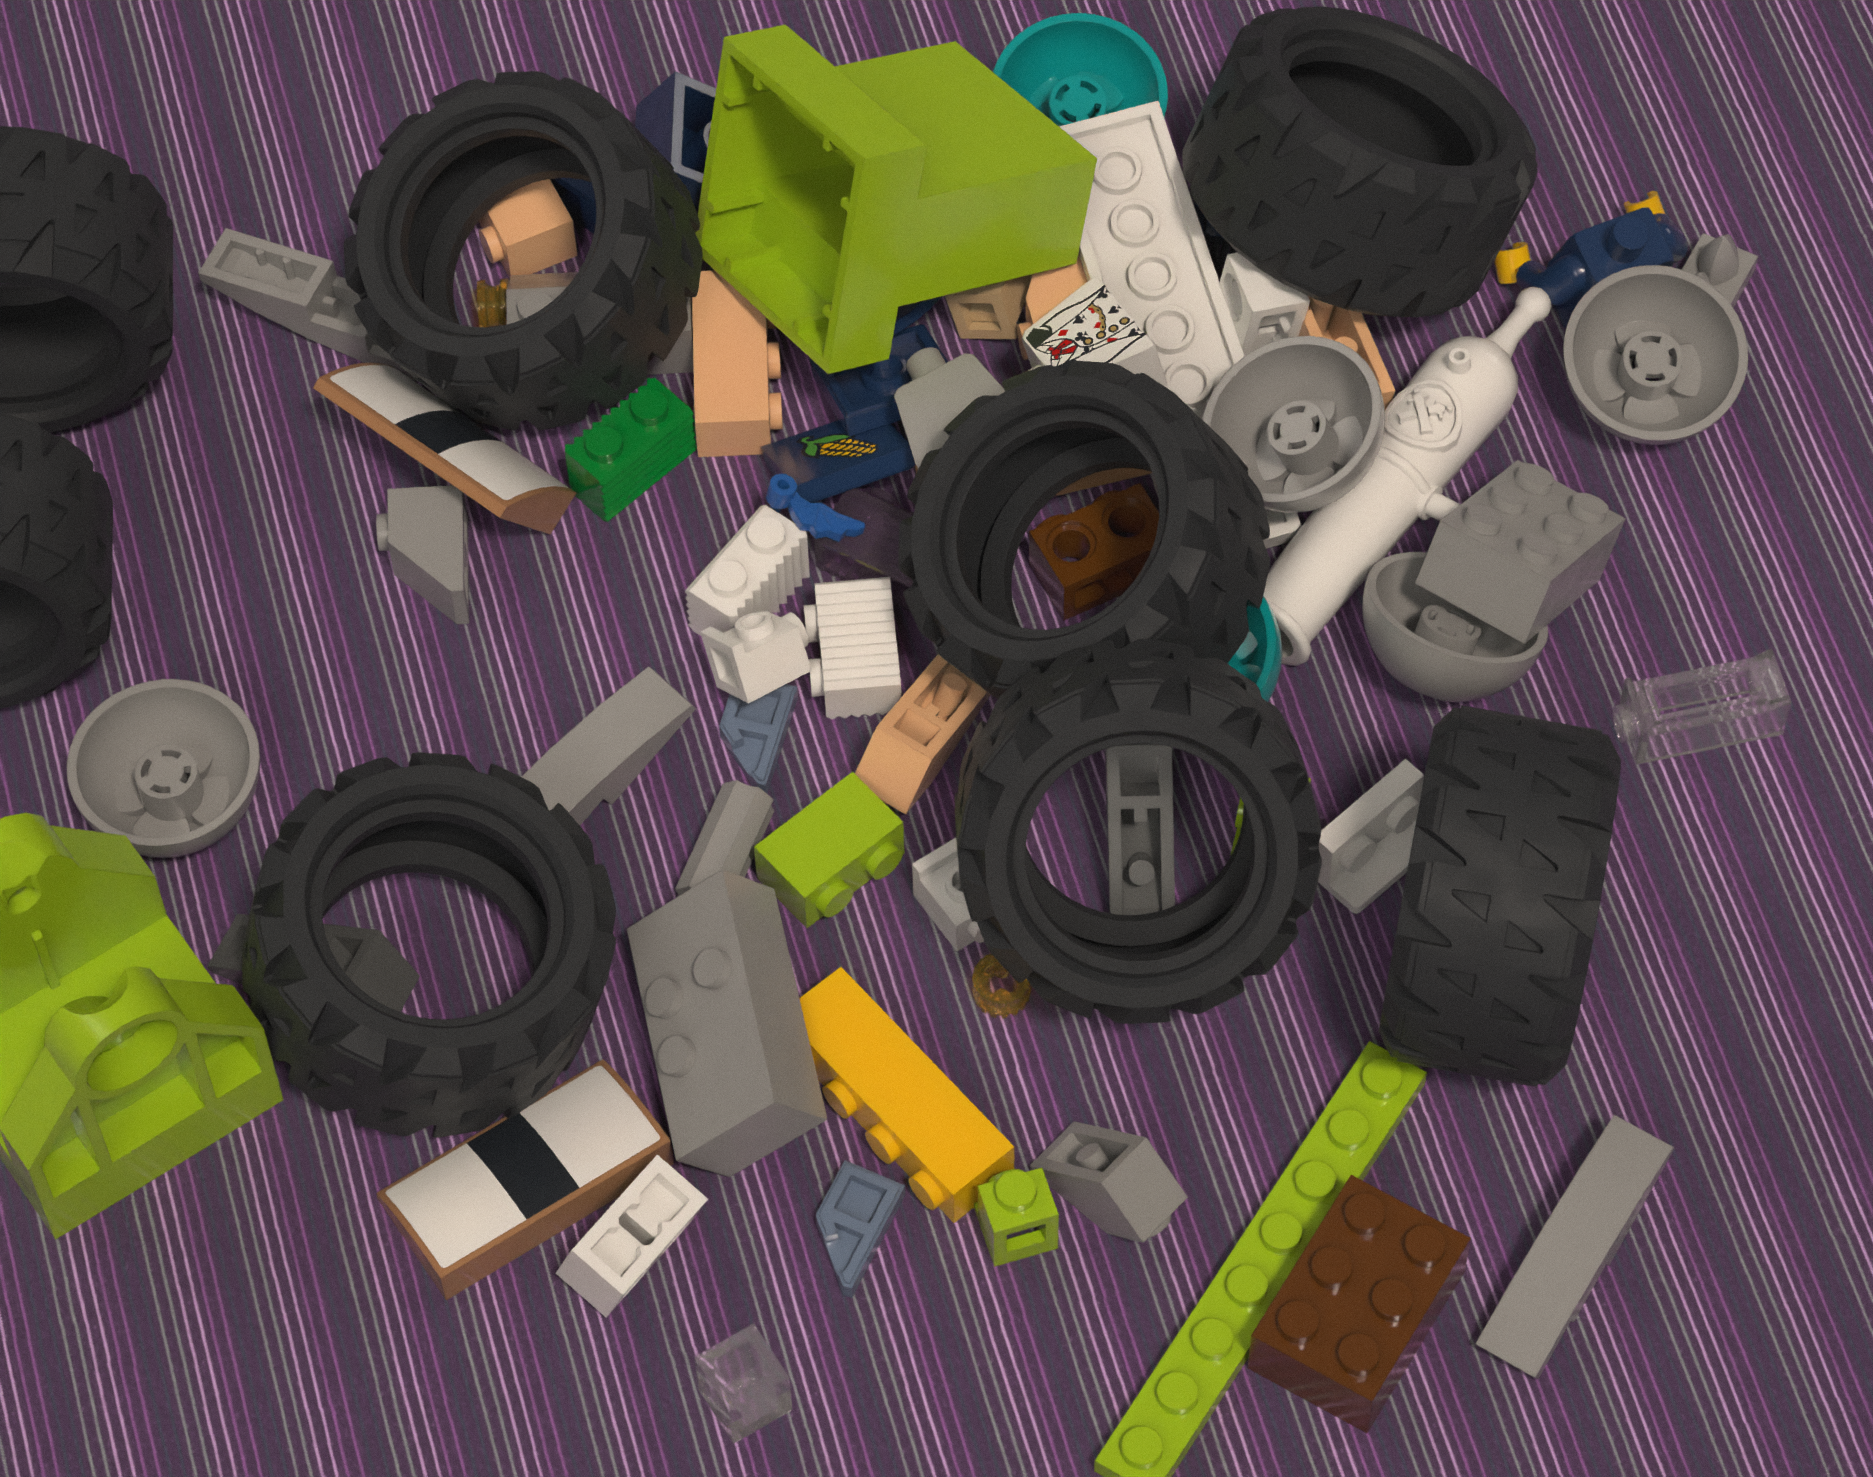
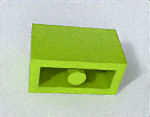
M852 771L754 846L757 879L763 885L774 888L776 898L806 928H809L821 917L829 918L842 911L852 899L853 893L872 878L875 880L882 879L897 867L903 854H905L903 821Z

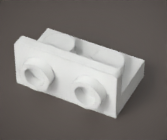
M1407 759L1403 760L1321 830L1319 852L1322 858V866L1318 882L1352 913H1360L1407 872L1424 781V774Z

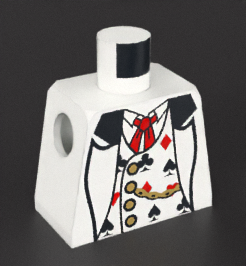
M1098 276L1086 282L1025 330L1021 338L1032 367L1028 371L1046 365H1053L1068 370L1070 362L1073 361L1105 362L1120 365L1135 375L1137 373H1144L1163 386L1168 385L1154 343Z

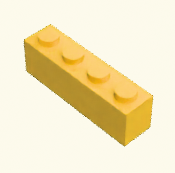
M842 967L838 968L800 997L818 1081L823 1085L822 1091L826 1100L838 1115L844 1119L852 1115L867 1131L865 1137L868 1144L883 1162L891 1164L895 1161L910 1177L908 1179L909 1185L923 1205L930 1210H935L939 1207L955 1223L974 1208L975 1202H978V1185L987 1183L990 1178L1000 1172L1014 1169V1146Z

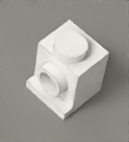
M768 611L753 612L739 618L734 624L735 627L724 633L711 626L700 632L716 686L747 703L812 671L805 650L809 643L808 634L803 623L794 613L790 612L779 617Z
M956 838L914 862L912 864L913 896L955 950L959 951L973 941L981 943L984 940L977 922H972L959 878Z

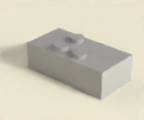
M721 869L627 928L676 1161L731 1177L827 1120L774 888Z

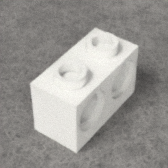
M1240 253L1227 254L1219 284L1244 356L1268 343L1297 337L1309 307V297L1263 272Z
M656 1155L570 1251L556 1274L607 1318L691 1223L708 1198L659 1155Z

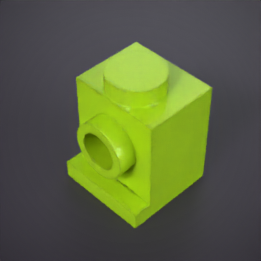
M1043 1168L1027 1172L1020 1169L1006 1170L990 1178L987 1183L978 1185V1202L974 1203V1210L994 1267L1058 1249L1059 1214ZM1037 1227V1231L1007 1239L1009 1234Z

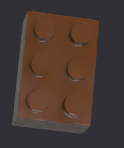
M1350 1175L1252 1333L1248 1369L1357 1429L1368 1433L1463 1276L1471 1238L1363 1180Z

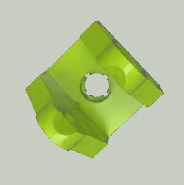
M21 813L5 816L0 819V1159L56 1240L284 1099L263 1026L233 985L216 984L167 916L156 877L126 835L51 826L41 815Z

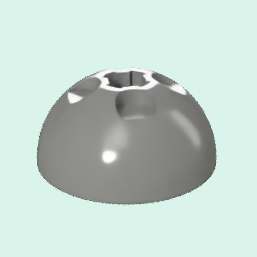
M1645 265L1627 268L1611 274L1594 285L1582 297L1567 324L1563 343V364L1567 382L1575 400L1587 416L1607 432L1631 442L1662 445L1680 442L1696 436L1715 424L1727 412L1736 400L1745 380L1748 366V346L1746 335L1737 313L1728 300L1714 286L1702 278L1681 269L1669 266ZM1632 360L1634 361L1636 367L1634 369L1632 367ZM1660 376L1662 378L1660 381L1645 380V378H1658Z
M1297 336L1268 343L1252 351L1234 364L1213 390L1204 411L1203 421L1247 465L1249 469L1247 470L1248 475L1260 490L1266 510L1297 513L1327 506L1345 496L1362 481L1372 467L1382 444L1385 427V409L1382 392L1376 377L1367 362L1358 353L1335 340L1315 336Z
M1406 552L1391 555L1378 561L1371 568L1364 587L1362 602L1365 632L1370 646L1380 663L1391 676L1405 687L1441 701L1467 702L1497 694L1513 685L1527 673L1540 656L1547 642V625L1524 644L1417 585L1415 582L1427 552Z
M162 679L140 683L106 699L87 716L77 730L67 758L69 789L78 810L96 832L126 835L139 855L155 858H172L192 854L211 846L223 838L246 813L255 794L260 773V752L257 735L251 721L241 707L230 697L208 685L179 679Z

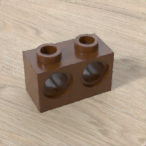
M1141 483L1122 491H1108L1096 498L1092 504L1067 515H1053L1042 521L1037 528L1029 531V566L1063 621L1121 596L1131 586L1144 567L1154 545L1159 512ZM1120 533H1132V534H1134V535H1136V536H1133V537H1121V536H1118L1117 534H1120ZM1076 557L1081 560L1075 562H1068L1062 560V558Z

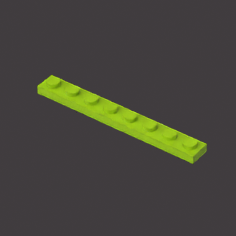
M1371 1041L1368 1042L1095 1459L1094 1471L1103 1477L1173 1476L1249 1358L1252 1333L1350 1175L1364 1180L1424 1087L1427 1076L1426 1071L1413 1064L1398 1062L1397 1058L1391 1057L1387 1050Z

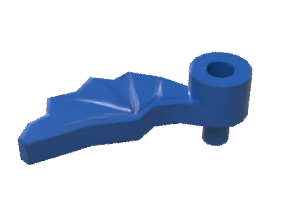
M776 474L771 478L766 492V500L770 504V508L778 513L782 509L788 508L791 519L799 530L809 531L815 539L828 537L837 542L845 536L856 537L863 534L865 529L864 522L840 514L823 503H810L800 497L796 492L797 483L791 476Z

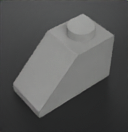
M453 485L388 489V513L377 514L376 518L379 551H390L393 571L396 577L454 623L469 624L468 515L464 493Z
M1075 1121L1030 1165L1032 1170L1043 1168L1049 1187L1104 1232L1142 1243L1164 1230L1171 1221V1214L1188 1198L1146 1137Z

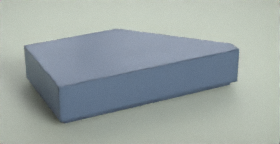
M785 684L750 703L729 694L719 725L720 738L751 785L759 787L767 794L798 700L797 686Z
M844 1160L816 1213V1226L842 1294L853 1298L905 1197V1185Z

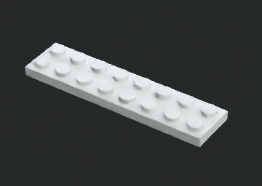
M1159 101L1059 126L1097 158L1078 253L1087 281L1098 276L1156 347L1168 383L1165 387L1174 392L1203 420L1204 411L1213 390L1226 372L1244 357V353L1221 290L1220 282ZM1151 473V477H1152V480H1153V483H1154V486H1155V489H1156V493H1157V496H1158V490H1157L1155 478H1154V476H1153V473ZM1266 510L1270 535L1269 538L1263 540L1266 548L1290 542L1301 528L1298 514Z

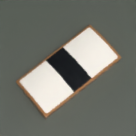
M368 362L345 366L319 377L313 389L501 519L551 535L576 495L575 491L391 365Z
M602 1059L548 1091L546 1095L516 1116L502 1118L377 1192L376 1195L445 1300H448L618 1198L656 1155H659L670 1166L673 1165L672 1144L667 1134L634 1091Z

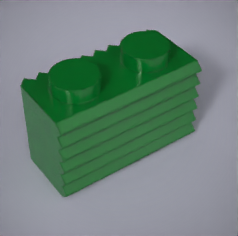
M647 378V385L638 387L637 393H630L629 400H620V407H611L610 415H602L601 422L592 423V429H583V437H574V444H565L570 489L576 492L575 497L604 522L611 520L697 450L695 445L697 441L694 438L696 436L694 432L695 426L693 425L695 420L692 417L694 413L691 408L656 378Z

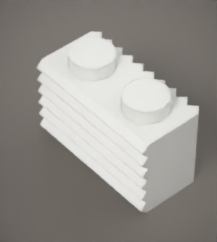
M761 505L684 591L687 594L685 599L688 601L686 606L689 608L686 611L689 614L687 619L690 621L688 626L700 636V632L710 626L724 633L734 628L735 622L744 615L759 611L780 612L779 604L787 603V596L795 595L794 587L802 586L803 578H810L806 531L799 530L794 522L767 505Z
M890 577L814 583L816 604L804 605L805 629L808 634L809 643L819 642L821 657L809 659L812 670L810 671L812 697L824 696L826 717L832 720L838 716L847 718L850 715L860 717L863 714L872 716L875 713L881 715L888 713L901 698V679Z

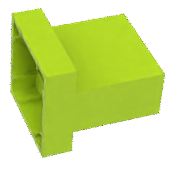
M785 24L726 36L723 39L698 209L700 230L695 233L702 247L703 260L827 374L888 360L899 306L1076 264L1097 158L956 41L834 66Z

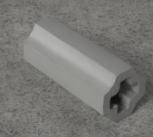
M738 780L722 784L675 888L678 896L721 869L742 877L746 876L755 856L754 846L762 840L774 813V809L771 806L774 800L759 787L749 786Z

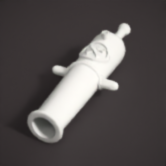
M1529 287L1521 291L1515 301L1514 310L1502 325L1488 337L1465 336L1450 339L1428 356L1404 390L1399 392L1385 409V427L1382 444L1369 472L1345 496L1327 506L1313 510L1269 569L1264 597L1271 606L1280 629L1282 664L1298 666L1308 661L1311 652L1310 642L1368 577L1371 568L1388 554L1418 518L1427 520L1432 517L1440 521L1461 505L1442 495L1443 489L1509 414L1518 392V374L1511 361V357L1517 344L1535 322L1542 321L1550 312L1551 301L1544 290L1538 287Z

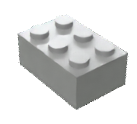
M1517 460L1440 520L1415 583L1525 644L1600 580L1626 518L1609 510L1608 505L1600 498L1588 493H1578L1554 480V476L1545 468L1530 463L1524 464Z

